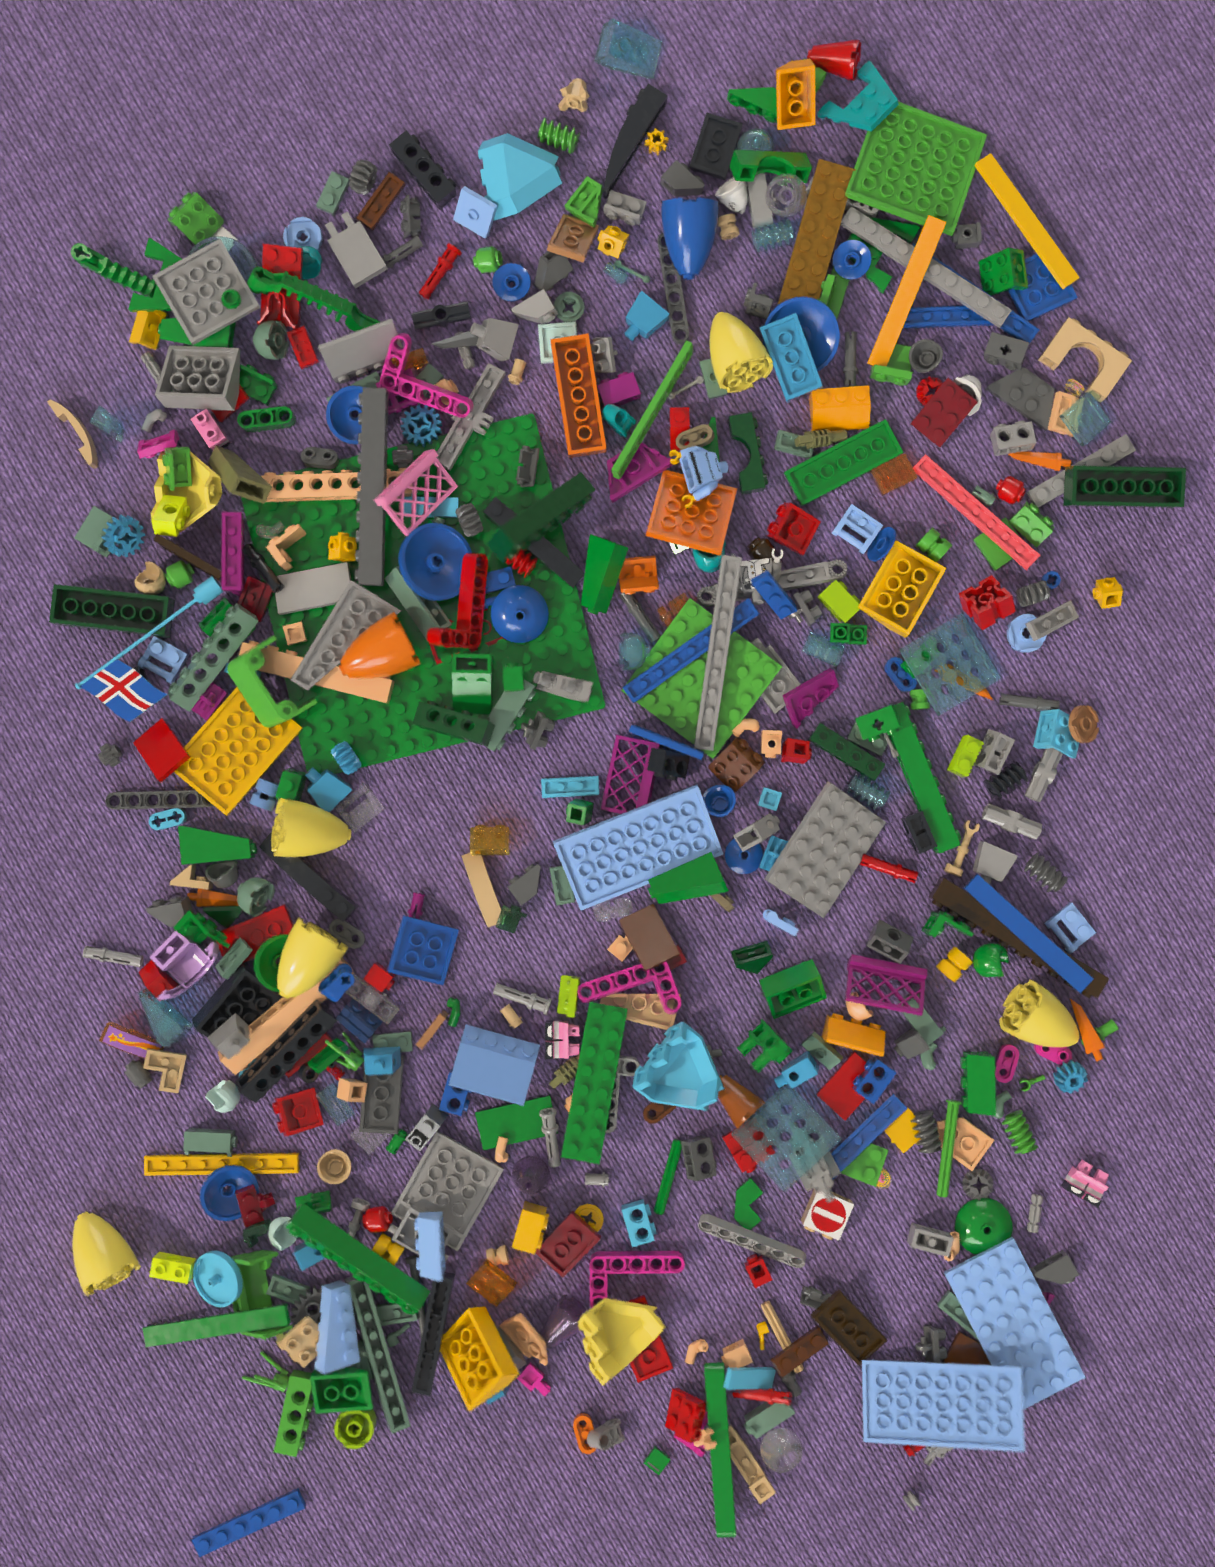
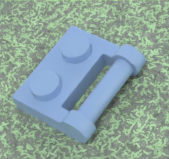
M851 504L832 534L840 536L858 548L860 553L864 554L883 525ZM847 525L866 538V541L864 543L843 530L842 527Z
M153 636L137 666L154 672L165 678L166 682L172 684L176 680L189 654ZM151 656L172 667V671L168 672L149 662Z
M1071 902L1045 922L1048 929L1051 928L1064 944L1068 954L1073 953L1096 933ZM1059 920L1075 938L1073 942L1069 940L1057 925Z
M766 909L763 912V918L794 936L797 934L799 929L795 928L796 923L785 917L782 920L779 919L777 913L770 909Z

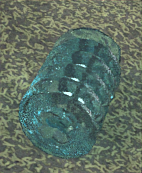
M789 219L785 220L784 224L782 221H779L777 226L775 223H771L770 229L767 225H764L762 230L760 227H756L755 232L753 229L751 231L753 244L758 253L760 252V246H763L764 250L767 251L768 244L774 249L775 242L778 243L779 247H782L783 240L789 245L790 239H794Z
M856 772L848 785L847 794L854 791V798L861 795L860 802L868 799L867 806L874 803V810L879 806L883 807L891 791L888 790L884 793L883 786L877 789L878 784L876 782L871 785V779L868 778L864 781V775H860L857 778L858 772Z

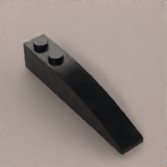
M647 84L645 89L642 88L639 91L637 102L629 107L627 111L628 116L613 147L603 189V197L606 199L609 196L610 190H613L644 141L647 132L651 130L667 104L668 95L650 84Z
M496 497L483 511L485 517L497 527L502 526L517 515ZM544 537L538 542L536 540L532 541L533 544L526 549L572 588L585 575L578 566Z
M271 832L259 847L342 922L347 921L359 905L302 857L274 856V851L271 848Z
M445 1272L442 1281L433 1280L411 1393L431 1396L453 1289L454 1273Z

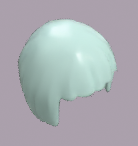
M222 1080L207 1092L205 1098L214 1106L216 1111L225 1113L232 1111L240 1101V1093L234 1082Z
M278 1217L269 1226L268 1235L270 1242L279 1251L290 1247L297 1239L286 1228L287 1223L291 1219L289 1217Z

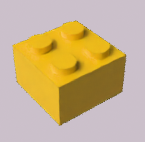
M527 1201L524 1202L512 1248L535 1254L536 1248L540 1249L544 1234L541 1230H546L549 1214L546 1213L547 1207Z

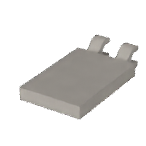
M347 211L341 215L348 227L347 229L338 233L331 221L325 224V227L332 237L327 241L356 289L388 268L361 222L354 223Z
M756 638L751 644L782 666L761 695L762 699L775 714L786 706L782 695L801 684L772 646L769 645L765 648L762 642Z

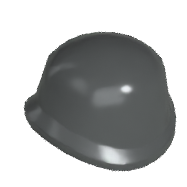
M929 339L917 341L909 351L910 364L915 371L920 373L933 371L938 367L943 357L941 346Z
M222 861L213 863L207 867L205 875L218 888L230 887L239 877L238 862Z

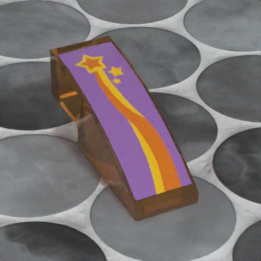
M112 1021L106 1024L99 1039L102 1043L144 1059L147 1048L163 1051L166 1045L136 1030L127 1029Z

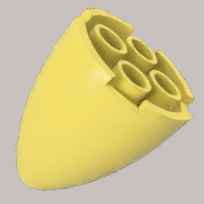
M725 312L715 315L710 329L709 343L712 367L720 389H726L728 393H736L754 387L753 382H756L761 377L766 378L773 369L771 357L761 340L744 322Z
M282 798L278 800L275 814L278 815H276L274 826H272L271 848L274 851V856L304 857L334 850L346 844L347 840H350L351 829H348L346 823L330 812L297 800Z
M300 917L297 919L285 942L278 967L277 988L280 990L279 994L287 999L290 997L295 998L305 993L323 980L348 950L347 945L342 942L339 944L338 940L329 932L310 921L305 924L303 922L304 919Z
M1029 980L1024 985L1019 983L1014 987L1002 1005L1006 1008L1003 1017L999 1019L1000 1027L1003 1031L1018 1039L1046 1047H1068L1076 1044L1079 1040V1030L1066 1007L1051 992L1033 980Z
M88 1211L77 1216L78 1219L75 1221L73 1230V1258L78 1280L85 1296L94 1294L96 1289L98 1291L106 1290L131 1276V1271L134 1268L135 1270L140 1269L141 1266L134 1252L112 1225L98 1215L88 1213Z

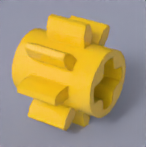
M655 128L652 133L647 132L648 139L645 140V146H649V153L653 151L659 155L661 150L666 151L667 146L665 144L668 143L669 138L664 137V130L660 132Z

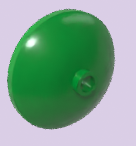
M279 934L267 939L258 949L254 960V970L257 979L264 987L275 992H280L277 988L279 963L276 964V959L281 958L285 942L289 936L288 934Z
M981 1198V1200L972 1199L959 1209L955 1218L954 1228L955 1232L960 1234V1244L970 1253L978 1255L1012 1236L1013 1223L1008 1210L1000 1202L992 1198ZM989 1227V1232L984 1233V1228Z

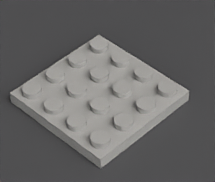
M221 239L152 276L192 345L260 308ZM228 289L236 290L241 296V304L236 309L226 308L221 301L222 294Z

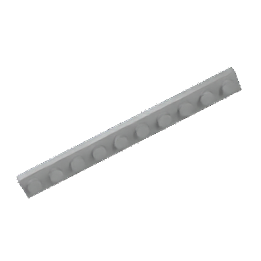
M851 206L840 225L907 268L915 247ZM931 258L923 277L924 280L998 328L1002 326L1012 311L1010 308Z
M726 555L721 557L694 748L711 751L714 749L741 557Z

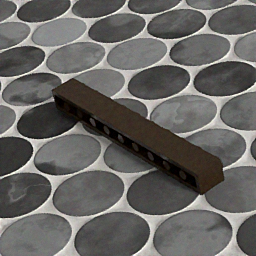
M939 878L928 896L933 899L932 904L939 908L946 907L949 909L948 913L957 919L959 916L964 918V923L972 928L979 927L982 929L981 933L990 939L992 936L997 938L998 944L1005 948L1010 946L1015 949L1014 953L1023 959L1025 956L1031 959L1030 963L1039 969L1042 966L1048 969L1047 974L1056 979L1058 976L1061 977L968 892L945 878ZM1066 953L1093 978L1080 994L1089 999L1091 996L1098 999L1109 978ZM1064 980L1063 983L1073 989V987Z

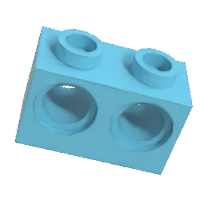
M644 1199L621 1205L632 1247L654 1241V1235L657 1232L654 1222L650 1223L648 1217L652 1215L649 1204L645 1205ZM635 1209H639L642 1211V1215L634 1217L632 1212ZM640 1228H645L648 1232L646 1235L641 1236L637 1231Z

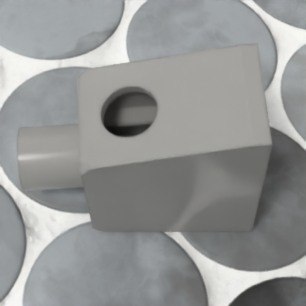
M489 318L484 320L482 325L474 322L470 333L478 336L476 346L503 362L510 358L518 324Z
M769 813L737 832L733 837L742 852L779 831L778 825L780 820L777 816H772ZM752 831H755V832H756V834H757L756 837H753V836L751 835V832H752Z
M980 841L973 872L980 874L981 878L989 885L992 880L1002 882L1018 856L987 842Z
M235 1013L207 1038L227 1059H230L237 1055L250 1041L249 1026Z

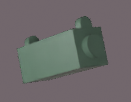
M913 998L907 1002L912 1008L918 1009V1003ZM924 1008L922 1016L901 1012L927 1045H930L943 1035V1032L946 1030L944 1026L939 1028Z
M188 1128L184 1131L183 1151H185V1155H190V1151L227 1153V1157H232L234 1147H237L238 1137L235 1136V1130Z
M764 1402L744 1415V1427L749 1435L752 1434L757 1439L794 1415V1408L792 1404H768V1402Z

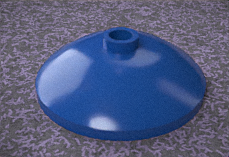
M352 385L339 389L330 398L326 409V420L330 430L338 439L349 444H358V433L361 432L362 425H359L358 416L353 417L351 415L353 410L362 413V405H359V393H362V388H365L362 386Z
M514 585L504 589L497 595L491 607V620L495 630L500 636L511 642L525 643L537 638L543 632L548 622L549 613L545 599L538 591L529 586ZM518 612L523 613L524 616L522 619H518L516 617V614Z
M228 1165L218 1168L202 1184L200 1190L201 1206L205 1213L213 1219L219 1221L236 1220L242 1216L235 1191L254 1184L256 1193L259 1194L258 1182L253 1173L245 1167Z

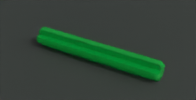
M674 1139L672 1142L653 1210L658 1215H663L680 1158L682 1145L681 1140Z

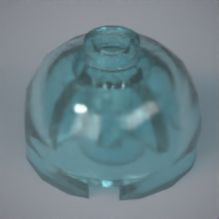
M754 128L742 134L737 143L736 150L774 151V142L768 132L763 129Z
M622 632L620 638H623V643H619V662L624 664V667L621 670H637L645 663L646 657L650 656V647L646 645L642 636L636 633Z

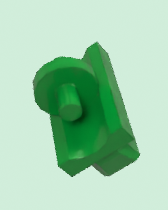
M329 1190L314 1194L310 1192L307 1195L295 1197L296 1210L304 1203L317 1213L332 1211L331 1192Z

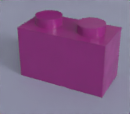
M623 372L617 376L618 378L612 380L608 378L599 382L597 391L603 407L607 404L621 406L641 398V392L633 372L629 374L628 372Z

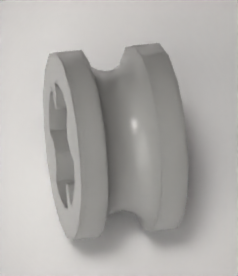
M910 1490L907 1496H902L906 1504L913 1511L916 1510V1506L921 1505L920 1501Z

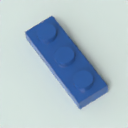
M768 570L751 579L754 588L780 619L797 611L795 603Z

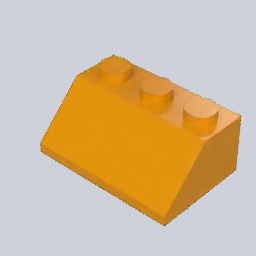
M811 59L790 61L776 69L777 130L815 125V65Z
M869 385L817 389L810 392L809 403L812 431L823 429L830 431L845 429L848 431L869 428L871 408Z
M833 1013L832 1016H826L821 1035L826 1042L883 1057L886 1031L881 1029V1025L871 1022L869 1025L862 1024V1021L851 1018V1021L843 1019V1015Z

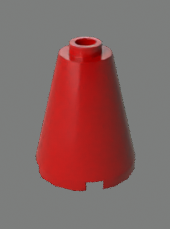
M855 39L814 45L812 50L809 49L807 59H811L815 68L819 67L833 75L855 81L857 71L859 70L856 68L861 58V42Z

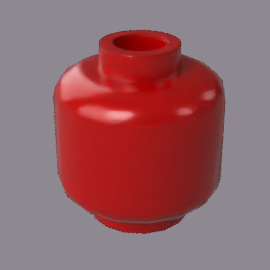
M1008 476L1004 480L1000 479L996 486L998 498L1009 504L1019 503L1026 492L1024 482L1012 476Z
M385 1206L369 1208L362 1217L363 1226L370 1233L387 1231L390 1223L393 1221L392 1213Z

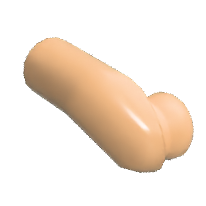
M753 718L743 719L732 730V734L739 737L744 730L756 732L760 727L759 722Z
M499 1136L497 1141L495 1160L499 1163H505L509 1157L508 1153L505 1152L508 1138Z

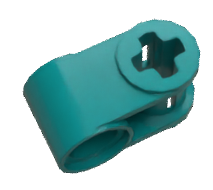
M607 404L602 411L603 419L623 438H627L628 431L632 425L637 423L626 410L613 404Z

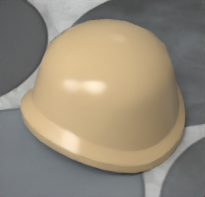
M341 1150L327 1151L320 1157L317 1163L318 1175L326 1183L340 1184L350 1175L351 1161L347 1154Z

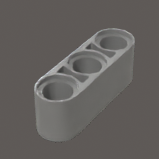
M760 173L755 176L753 182L746 181L753 229L773 225L765 173Z

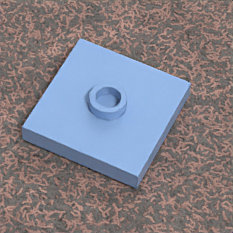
M464 186L461 189L453 220L486 239L489 236L498 205Z

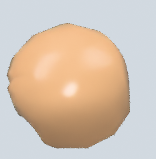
M857 992L851 993V996L859 997ZM846 1001L847 1011L852 1018L862 1021L873 1016V1011L867 1010L865 1008L866 1005Z

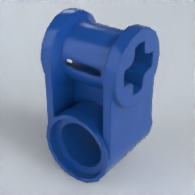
M345 963L339 964L321 982L318 991L333 1002H337L354 983L355 979L350 965Z

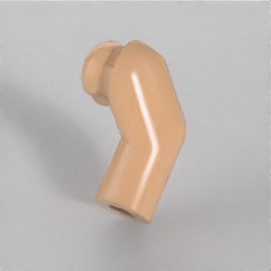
M958 1232L950 1233L954 1239L949 1257L944 1256V1259L947 1261H953L960 1251V1234Z
M698 1339L689 1344L685 1362L694 1364L696 1354L703 1351L706 1352L709 1348L708 1343L704 1339Z

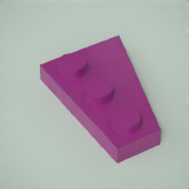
M833 669L825 670L782 695L792 725L796 729L801 725L800 722L806 716H810L814 712L813 709L820 702H824L839 687Z

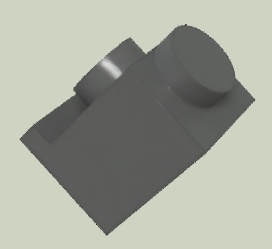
M980 222L956 226L951 236L952 243H955V249L978 248L982 242Z

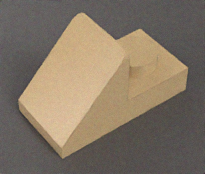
M191 864L170 881V885L213 889V883L208 881L207 877L196 876L195 879L196 864Z

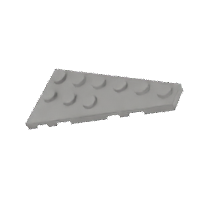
M350 580L292 676L291 681L306 690L310 689L340 663L346 650L362 632L381 618L392 612H395L397 615L401 610Z

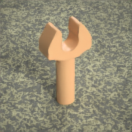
M711 1428L701 1430V1437L699 1441L694 1442V1445L696 1447L704 1445L706 1450L714 1449L716 1441L712 1442L710 1438L714 1431Z

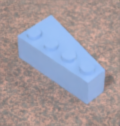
M341 1280L322 1285L321 1321L318 1325V1331L320 1332L319 1343H317L316 1347L318 1354L317 1361H315V1369L326 1374L358 1363L360 1358L350 1285Z

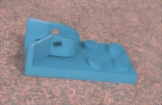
M796 313L760 327L787 403L792 399L817 389H823Z

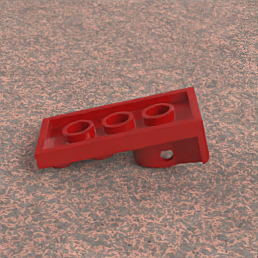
M263 244L262 268L272 273H284L286 271L289 275L293 277L296 275L298 279L302 280L303 248ZM284 288L281 289L279 294L276 292L261 293V318L257 321V324H262L265 321H281L285 326L292 327L293 329L299 328L301 300H297L296 293H292L290 297L286 296L287 289Z

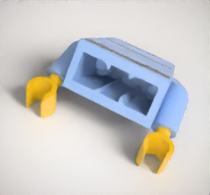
M699 446L682 449L679 453L676 450L669 452L670 457L677 456L675 459H671L670 462L673 465L681 463L689 493H693L692 496L684 495L682 497V501L686 499L691 500L689 504L685 505V508L692 507L693 501H699L710 495L722 479V473L728 472L726 461L718 462L716 453L708 452Z

